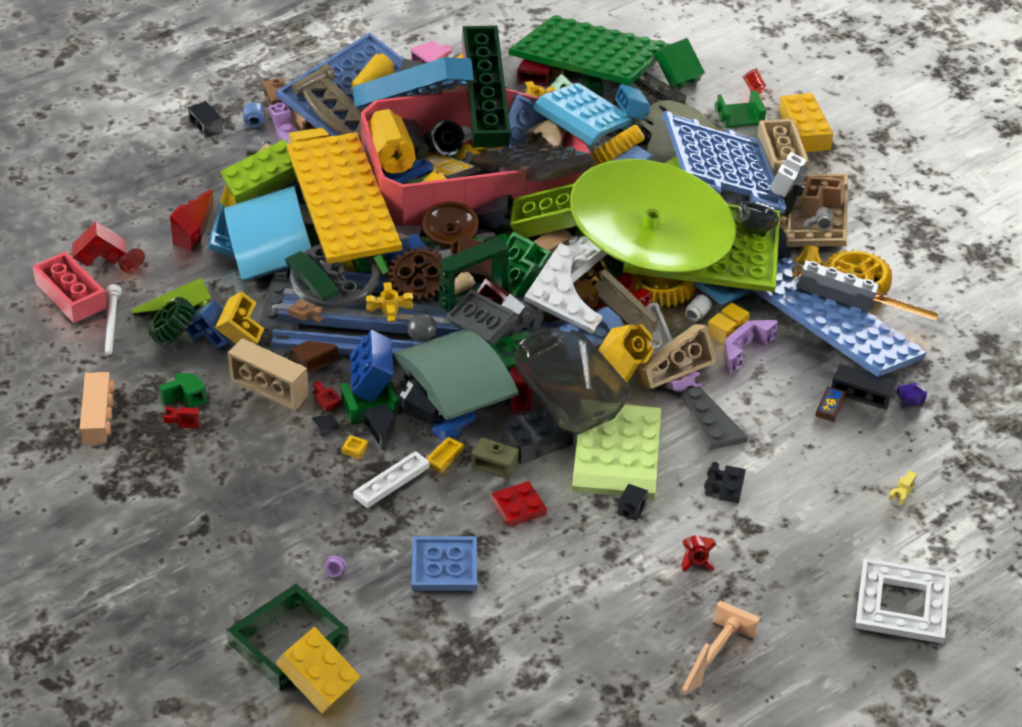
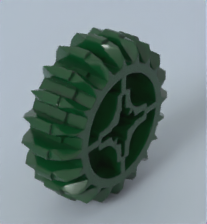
M183 297L172 299L158 311L150 323L148 334L160 345L171 344L173 340H177L186 331L195 315V308Z

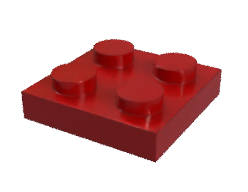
M529 481L491 493L493 503L509 527L547 514V507Z

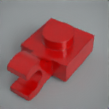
M320 381L312 384L315 388L312 391L315 401L325 412L342 405V398L332 387L326 389Z
M173 407L165 408L166 415H163L164 423H178L180 428L199 429V409L178 407L176 411Z

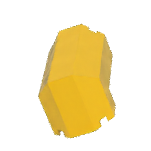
M643 324L612 328L582 374L580 387L598 389V397L601 398L600 402H616L637 366L647 363L654 352L653 346L650 347L652 335Z

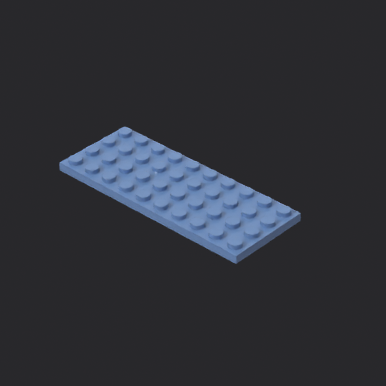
M783 257L782 259H777L775 293L752 290L876 377L920 361L926 356L927 352L921 349L919 345L912 343L904 335L897 333L888 324H884L876 316L869 314L865 310L796 288L803 267L793 263L790 258Z

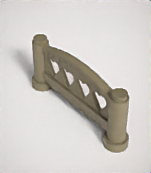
M329 64L320 66L316 72L294 82L291 86L292 91L295 94H303L309 106L322 121L341 135L357 132L362 143L360 130L361 112L363 110L360 107H355V102L332 81L335 78V73ZM311 91H325L323 98H317L316 94H313ZM336 101L333 109H329L322 102ZM334 112H348L344 120H340L334 114ZM345 123H359L355 131L350 130L349 126L345 125Z

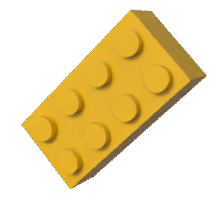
M804 93L780 96L778 114L781 120H794L805 152L831 150L833 131L814 94Z

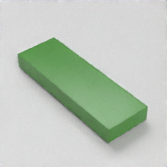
M380 254L374 257L381 273H389V266H392L386 255Z

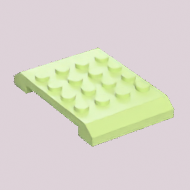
M581 400L572 492L621 496L627 485L631 484L648 490L647 498L655 499L661 407Z

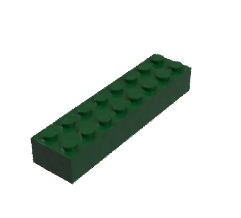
M463 26L461 40L463 58L471 59L474 80L467 82L466 85L473 148L509 147L511 131L498 26Z

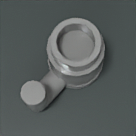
M827 207L818 209L815 217L804 221V230H811V226L815 224L822 231L829 230L833 225L834 215L832 210Z

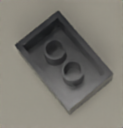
M554 402L501 422L500 440L504 445L519 449L520 465L573 444L574 426Z

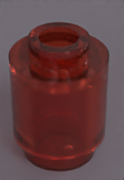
M139 248L130 249L118 260L120 269L125 273L131 274L144 263L145 254Z

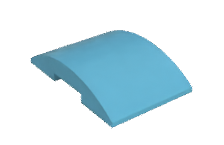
M295 186L224 208L231 244L243 282L289 268L286 265L285 258L300 251L304 253L311 248Z

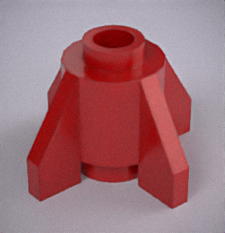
M693 535L682 541L686 550L681 563V568L684 572L693 566L692 563L696 565L705 564L711 571L715 570L714 564L709 558V551L717 545L713 538Z

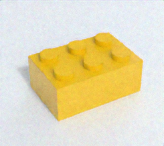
M315 626L284 652L275 663L321 714L361 678L356 670Z

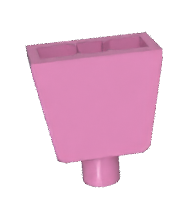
M431 41L412 47L411 60L425 64L448 57L452 53V49L449 45L442 47L437 42Z

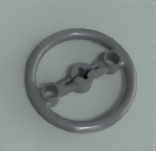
M321 244L313 246L304 253L314 260L320 268H323L337 288L342 291L343 297L322 301L303 288L300 280L296 277L295 271L291 269V283L296 294L301 299L322 308H344L357 304L366 299V296L372 294L380 279V269L374 260V255L362 257L369 264L372 274L368 284L362 290H359L355 282L346 279L344 265L341 262L328 264Z

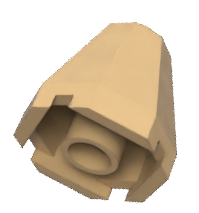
M546 119L531 127L525 133L528 136L526 143L536 154L540 155L543 153L545 154L544 158L548 159L547 156H552L555 152L561 150L567 130Z

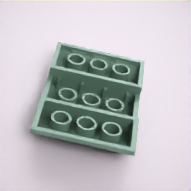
M459 330L392 353L393 359L409 377L414 376L428 393V399L446 420L519 395L518 389L500 357L482 337L473 331Z

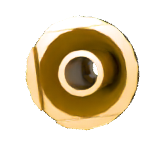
M379 53L375 54L352 81V92L353 86L397 73L398 71L394 72L393 70L395 66L393 62L383 53L380 55Z

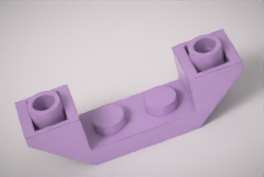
M284 102L269 106V112L277 135L281 140L285 139L286 143L290 144L289 133L297 131L292 124L290 109Z
M750 320L728 336L724 341L723 349L726 372L731 374L735 369L741 367L743 364V350L741 347L754 339L766 345L770 340H774L778 334V321Z

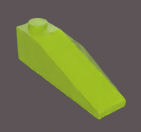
M201 277L133 308L131 311L133 314L160 311L167 302L176 297H183L193 307L198 305L201 308L209 304L208 300L211 299V296Z

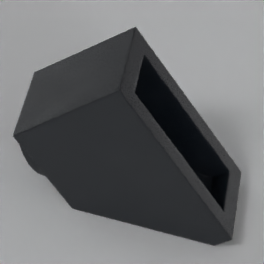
M386 403L364 411V426L381 451L386 449L395 431L396 415L393 410L388 408Z

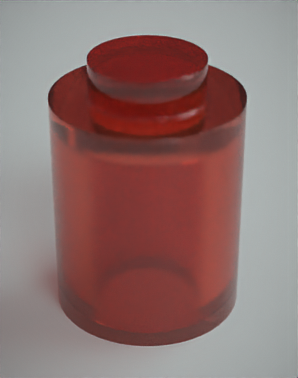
M757 68L750 70L742 76L750 91H757L758 94L765 91L767 85Z

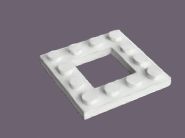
M864 558L855 628L944 644L950 573ZM883 583L926 591L923 617L880 610Z

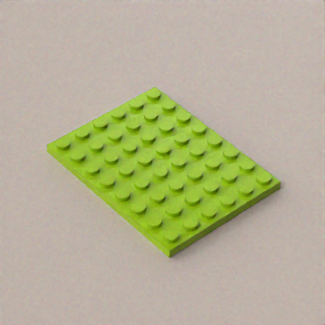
M727 204L731 209L736 224L735 240L727 255L710 267L685 273H665L650 271L624 263L623 272L775 293L780 211L773 210L777 212L779 218L777 226L772 227L766 233L757 235L746 231L742 226L736 213L740 205Z

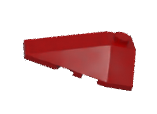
M212 190L198 195L196 200H189L187 205H180L170 215L173 245L192 251L201 243L214 206Z

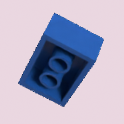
M370 330L366 336L362 337L357 349L351 352L349 359L351 360L352 394L373 403L394 376L391 339Z

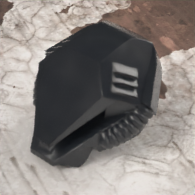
M744 201L743 205L738 206L736 211L744 229L757 235L766 233L772 227H776L779 221L777 212L773 211V207L770 208L769 205L766 206L759 202L753 204Z

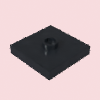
M801 165L788 197L785 211L788 214L791 213L797 196L801 197L805 186H802L808 170L806 165Z

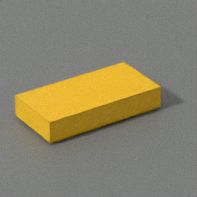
M447 437L426 458L430 462V468L442 473L465 450V445Z

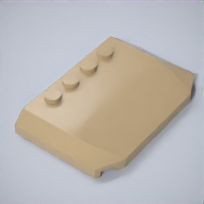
M848 173L806 174L802 186H805L808 176L844 179L845 197L841 207L823 206L831 209L834 217L832 227L827 231H822L816 224L811 226V230H804V221L815 216L802 215L801 197L797 196L791 213L785 212L780 214L779 225H781L787 236V247H804V245L847 246ZM792 187L786 196H783L785 203H787Z

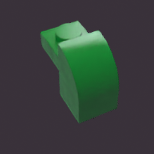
M178 373L175 374L174 381L159 386L163 405L183 399L188 408L207 402L206 387L196 375Z

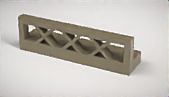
M604 269L601 272V280L594 285L599 291L598 299L606 307L608 306L614 311L625 325L643 324L652 335L657 331L658 318Z

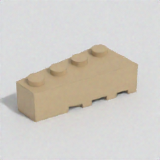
M694 324L654 353L647 363L639 364L635 370L639 387L652 389L716 363L707 326Z

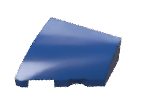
M472 411L449 420L444 419L438 423L436 422L432 428V433L442 441L447 437L453 439L461 434L462 427L476 420V413Z

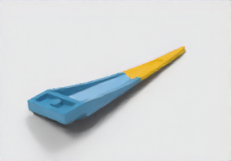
M225 185L208 238V249L236 259L227 228L224 208L237 203Z

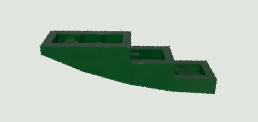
M302 251L285 258L286 265L295 271L296 277L305 283L306 289L322 301L340 293L328 275Z

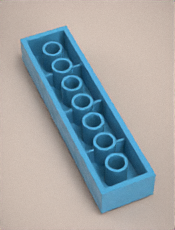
M443 57L353 86L355 107H362V110H365L375 100L441 93L443 89H454L455 85H467V82L474 80L472 61L469 58Z

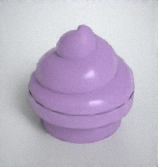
M331 556L325 562V571L331 577L343 575L347 567L345 560L340 556Z

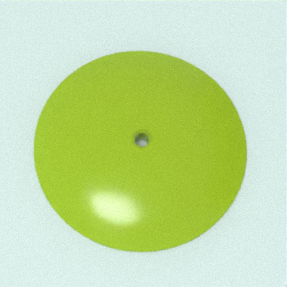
M620 159L601 163L584 172L575 182L571 191V213L582 233L606 254L638 268L665 273H685L701 270L723 259L732 248L735 240L736 224L731 209L725 200L703 180L687 171L665 163L643 159Z

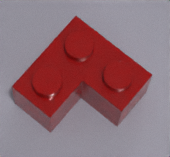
M97 221L72 243L73 259L87 267L98 256L115 264L126 254L125 239Z

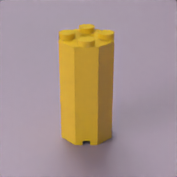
M390 109L374 112L371 120H368L367 123L381 167L391 174L407 171L413 166L416 157L414 145L401 116L394 114Z

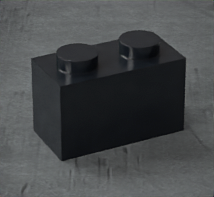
M207 101L188 107L189 122L205 139L223 133L224 119Z

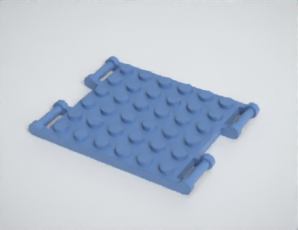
M664 111L662 120L666 123L682 170L703 180L718 194L721 193V190L732 191L737 195L749 196L750 203L755 204L759 202L766 206L769 205L770 208L773 207L774 210L780 211V214L785 213L786 203L783 196L776 195L769 189L775 176L760 138H751L737 134L730 129H727L726 132L699 125L696 119L692 118L690 120L673 115L669 111Z

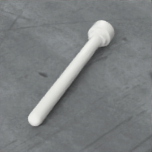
M115 284L109 285L106 288V297L109 300L105 340L106 355H111L113 351L117 301L121 298L122 292L121 287Z

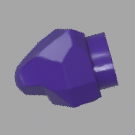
M914 382L908 385H900L897 388V395L903 405H923L926 401L927 390L922 389L920 385Z

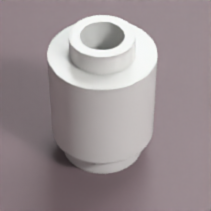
M697 295L687 306L685 314L689 320L697 322L712 308V303L707 296Z

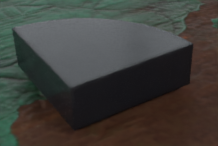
M312 417V424L320 435L339 429V423L330 417Z

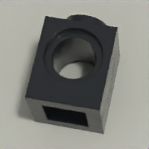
M628 484L619 499L618 515L637 521L647 505L648 490Z

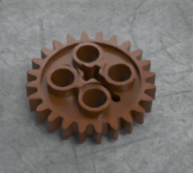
M418 246L417 251L410 247L409 253L403 250V256L397 254V260H392V266H389L388 273L392 290L397 291L398 296L412 293V303L414 300H418V304H421L422 299L428 303V298L430 297L436 300L435 294L439 295L438 271L439 260L442 259L441 253L435 255V249L428 252V247L421 251L420 246Z

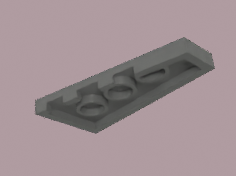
M701 387L682 390L681 397L709 450L747 443L748 436Z

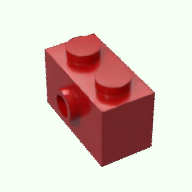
M530 365L509 368V373L519 392V395L509 398L510 411H530L531 392H534V380H531Z

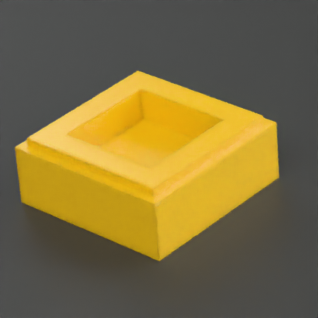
M350 435L341 448V453L361 459L369 446V442Z

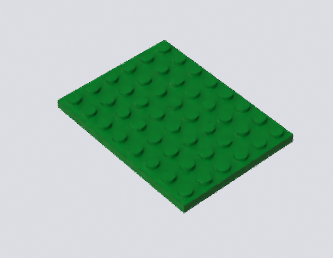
M554 15L510 47L508 55L630 85L657 62L654 54L661 47L669 44L662 40L655 41L649 37H639L633 33H622L616 29L610 30L604 26H593L587 22L581 23L575 19H564L561 16Z

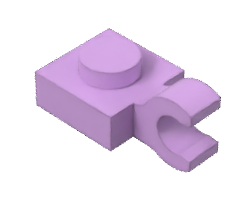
M695 371L665 383L666 388L674 390V392H681L688 386L700 387L703 384L702 382L694 381L696 376L701 375Z

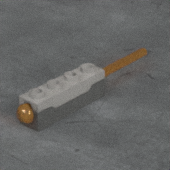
M805 261L804 266L796 265L792 270L794 278L797 279L800 276L796 288L869 312L872 302L875 300L934 320L938 317V312L876 292L878 284L869 279L857 278L853 274H845L835 268L821 266L814 261Z

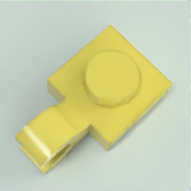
M909 470L905 477H901L897 488L890 491L889 500L892 501L894 497L900 498L899 505L904 504L914 488L917 473Z

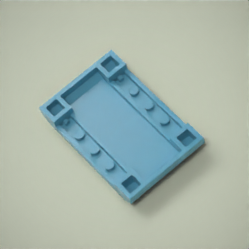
M579 83L542 95L532 108L589 145L597 143L600 137L620 128L625 131L635 123L634 117L628 116L621 109Z

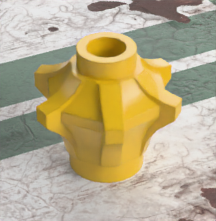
M804 245L801 254L795 258V262L801 267H804L805 261H814L823 266L818 252L819 247Z

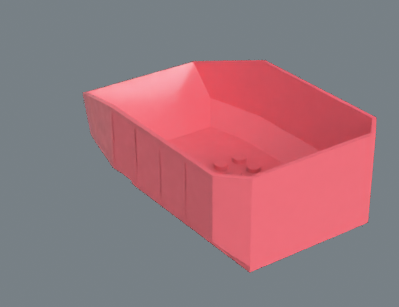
M505 88L508 108L514 95L517 93L534 103L540 98ZM467 89L375 100L361 112L362 146L394 225L421 226L423 228L422 221L427 210L441 202L453 201L463 203L475 212V210L504 195L511 194L514 199L573 184L584 172L595 166L586 143L567 131L560 151L578 156L581 159V167L548 168L549 160L544 158L540 168L403 185L384 177L385 173L382 171L367 121L371 120L374 112L390 109L394 114L401 116L402 119L415 120L420 125L423 134L442 120L456 122L461 128L467 125L471 129ZM472 139L462 143H468L473 147ZM509 151V156H519L518 154ZM479 157L480 162L478 163L476 168H482L483 158Z

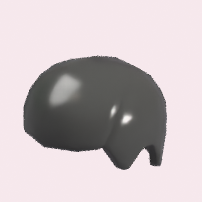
M418 314L409 320L408 335L414 340L422 342L436 335L437 325L434 318L430 315Z

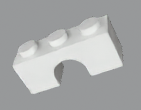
M790 152L784 164L778 170L769 189L776 195L785 197L795 182L801 165H804L806 160Z

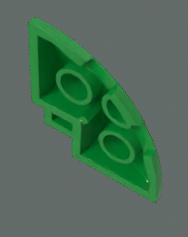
M512 232L506 243L509 247L507 290L512 295L519 297L530 289L553 253L535 242Z

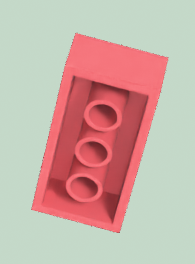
M66 251L33 265L35 283L73 323L107 308L105 290Z

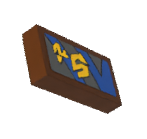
M827 386L815 416L835 422L846 397V391Z

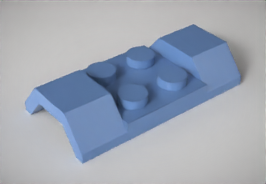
M607 306L595 310L596 313L603 317L593 334L568 322L559 327L558 331L545 337L543 341L546 343L552 341L557 343L565 351L567 361L571 365L598 350L610 330L623 326L621 318Z

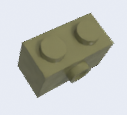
M482 437L471 453V468L508 480L519 463V449Z

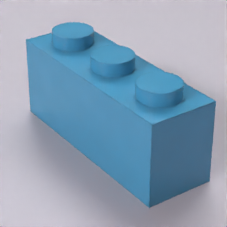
M624 84L620 85L615 97L616 102L628 116L644 121L645 116H648L651 107L649 102L639 89Z

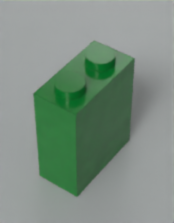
M688 38L661 47L654 54L671 89L677 87L682 89L690 82L695 84L705 74Z

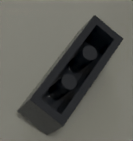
M839 364L832 379L831 387L846 391V398L887 410L894 396L897 381L882 376L876 377L872 373Z

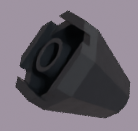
M511 194L504 195L475 210L478 217V229L500 233L514 232L510 226L514 202Z
M416 378L408 381L406 384L408 389L400 394V408L407 413L437 423L445 419L444 416L430 402L424 387Z

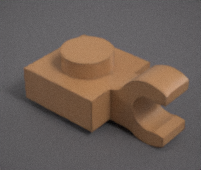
M298 299L288 309L290 316L302 321H306L309 318L316 323H320L324 319L323 316L319 315L323 311L321 307H315V304L302 299Z

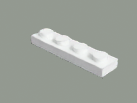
M415 451L353 491V496L366 508H369L430 468V462Z

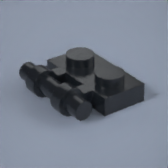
M712 462L707 471L708 479L704 484L705 495L712 496L713 493H718V500L739 503L746 469L726 465L723 471L719 469L718 462ZM716 480H721L722 483H717Z

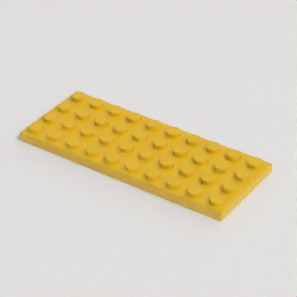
M357 132L286 144L287 152L328 264L402 250V243Z

